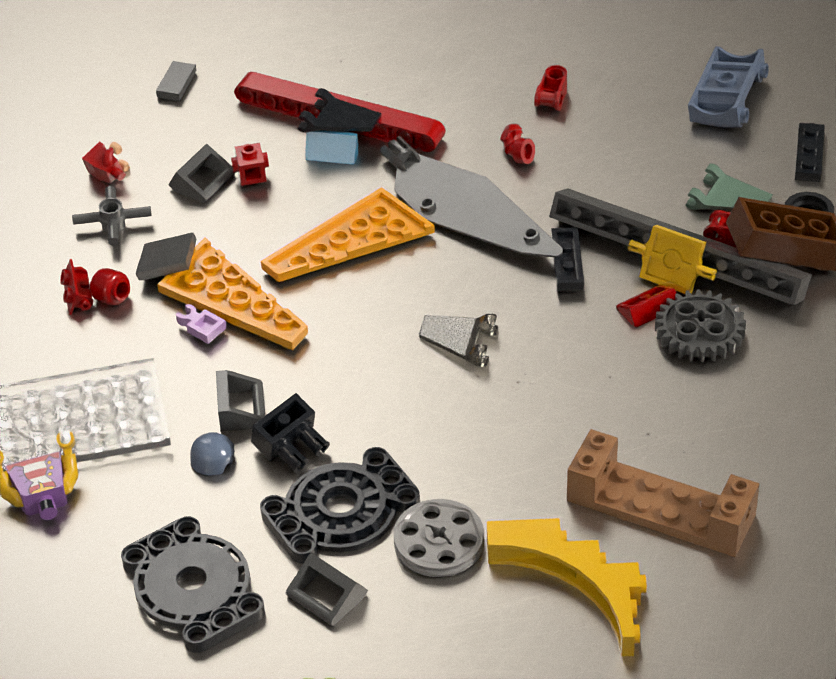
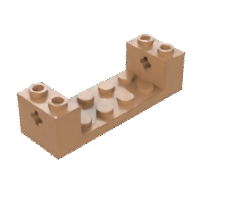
M590 429L567 469L568 502L736 557L756 516L760 483L731 474L721 495L617 462L618 438Z

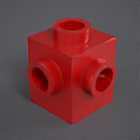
M260 143L234 146L235 157H231L233 173L238 172L241 186L267 182L265 168L269 167L267 152L262 153Z

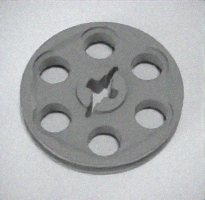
M431 499L419 502L405 510L398 518L394 527V548L399 560L410 570L426 576L445 577L463 572L479 559L484 548V527L481 519L471 508L453 500ZM433 511L439 514L435 519L424 517V514ZM463 517L468 522L463 525H457L453 523V520ZM406 528H414L418 531L411 536L402 533ZM466 539L476 542L472 547H464L460 543ZM414 550H421L425 553L421 558H413L409 554ZM443 556L454 558V561L450 564H443L438 560Z

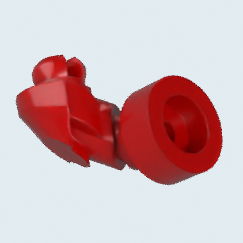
M508 124L500 137L505 153L513 157L514 161L518 164H530L535 156L534 142L529 138L521 137L523 131L518 124Z

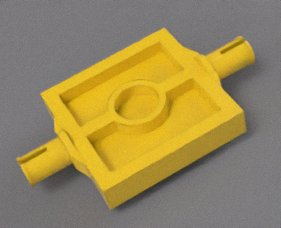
M655 225L646 244L634 240L629 242L628 251L642 255L640 278L659 285L675 288L676 291L686 294L687 290L692 293L698 276L712 281L715 279L716 275L714 274L717 273V270L702 265V256L706 246V242Z

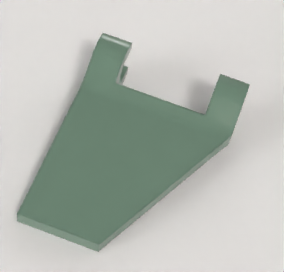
M710 163L705 169L707 174L703 182L713 185V187L706 196L698 188H692L688 193L690 198L685 206L692 210L732 211L738 197L770 202L773 194L728 176L719 166Z

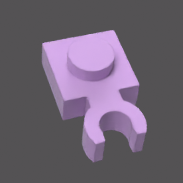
M190 304L185 305L187 315H182L179 312L176 313L177 323L187 327L189 334L207 344L226 329V321L205 309L199 314L196 312V308Z

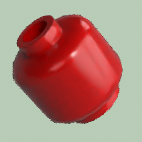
M102 268L93 275L90 281V292L92 297L101 303L119 305L129 296L130 282L127 275L123 272Z

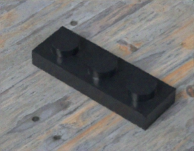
M799 123L795 180L821 182L825 125Z
M578 227L551 228V238L563 249V254L560 257H553L557 291L584 290Z

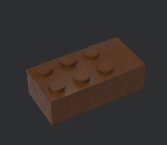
M738 197L726 224L740 256L787 263L797 267H812L822 271H836L835 213Z

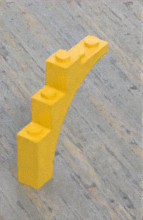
M560 518L487 521L488 564L515 565L536 569L558 577L576 587L591 599L608 619L617 637L621 657L634 656L635 643H640V626L633 623V618H637V606H640L641 593H646L647 591L646 575H640L639 562L606 563V553L600 552L599 540L567 541L566 530H561Z

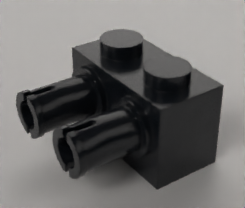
M297 393L252 426L251 443L269 461L280 457L294 473L300 471L298 467L303 469L308 463V459L293 446L295 442L302 440L317 457L321 455L320 450L324 453L330 445L313 428L316 412Z

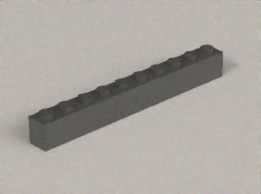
M569 188L557 191L554 195L549 214L550 218L630 246L629 242L631 240L646 244L650 239L653 226L659 225L706 242L702 256V265L716 269L715 277L792 305H796L805 299L812 274L778 262L740 256L736 247Z

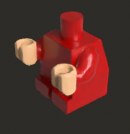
M99 141L82 157L88 173L103 182L122 181L126 176L125 172L130 169L128 162L122 159L118 161L114 156V153L118 155L123 150L121 145L116 142H112L109 148L106 149L105 145Z

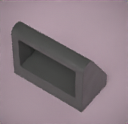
M206 143L174 174L168 185L175 192L205 203L235 173H233L232 165ZM202 166L220 172L204 190L190 179Z
M229 370L216 371L220 432L252 429V426L265 416L262 380ZM252 391L253 413L230 407V393Z
M311 552L288 586L285 594L331 626H334L362 601L368 589ZM320 573L345 589L332 611L302 591Z

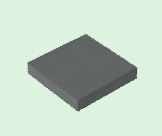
M194 232L144 243L135 272L138 280L142 281L188 270L197 241Z

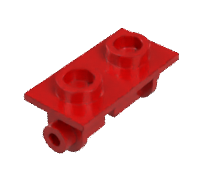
M69 259L66 269L61 271L60 284L64 285L63 301L67 303L69 315H72L74 308L89 310L93 305V298L89 289L90 283L87 270L81 266L74 267L73 260Z

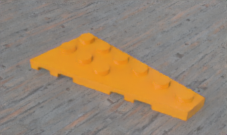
M381 187L261 261V269L276 281L281 282L435 233L434 224Z
M206 237L195 246L188 270L168 274L157 284L159 293L182 303L193 305L198 310L203 311L205 309L228 323L291 350H294L308 334V325L288 308L281 307L272 294H266L257 281L237 264L229 262L225 258V254L220 249H214Z

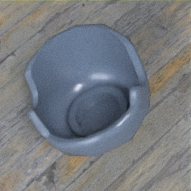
M208 432L200 435L191 446V467L196 472L204 475L222 474L225 466L228 463H233L235 455L233 442L227 436L218 432Z

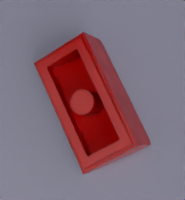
M658 285L617 304L616 309L631 325L639 327L656 318V312H660L661 304L666 305L667 298L675 301L676 291L675 288Z

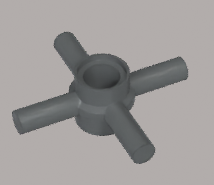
M108 186L105 189L106 199L99 203V212L73 214L72 222L73 225L100 222L102 229L108 232V243L115 246L119 243L118 232L125 227V219L152 216L151 206L124 209L122 202L116 198L115 187Z

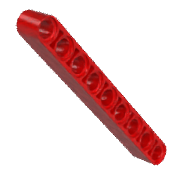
M252 71L247 72L234 89V94L240 102L299 118L302 111H308L317 118L322 111L314 107L315 102L321 99L315 97L318 88ZM330 92L337 99L382 113L372 132H349L390 142L393 139L396 140V137L400 136L413 149L424 152L434 151L445 135L446 129L444 125L436 119Z

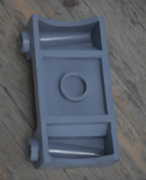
M715 46L688 103L690 122L723 128H741L743 123H747L749 109L745 108V99L753 82H762L763 78L768 76L769 66L768 63H765L763 49H758L749 55L739 56L731 54L719 46Z

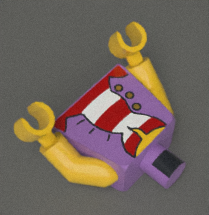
M70 431L71 441L67 444L61 443L60 433L57 435V443L63 449L64 455L57 451L5 466L6 471H3L2 468L4 456L0 451L1 497L16 508L21 507L26 515L31 516L39 513L43 520H51L58 514L57 508L67 504L66 495L72 492L78 479L76 454H72V448L75 445L73 433Z

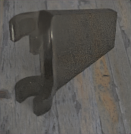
M488 313L478 318L425 315L419 332V338L478 367H486L489 361V356H485L488 347L484 344L476 345L480 332L488 336H496L498 331V325H495L497 315Z

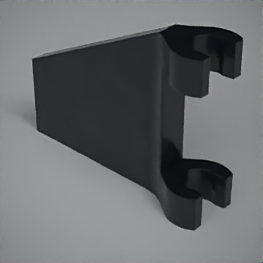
M319 88L315 93V97L321 99L315 102L314 107L322 111L317 118L308 111H302L299 119L303 121L298 126V130L304 133L318 130L372 132L382 113L337 99L326 89Z

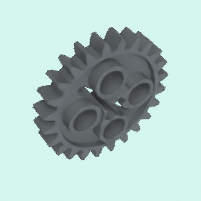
M687 290L685 297L675 294V301L667 298L666 305H660V312H656L655 320L656 338L662 339V347L669 346V353L679 351L678 358H682L686 354L689 355V361H692L695 357H699L701 362H704L705 357L715 361L716 355L726 358L727 351L735 353V346L741 347L742 339H745L746 320H744V312H739V305L731 306V298L723 301L722 294L712 297L711 291H708L706 295H702L701 291L697 290L696 295H692Z

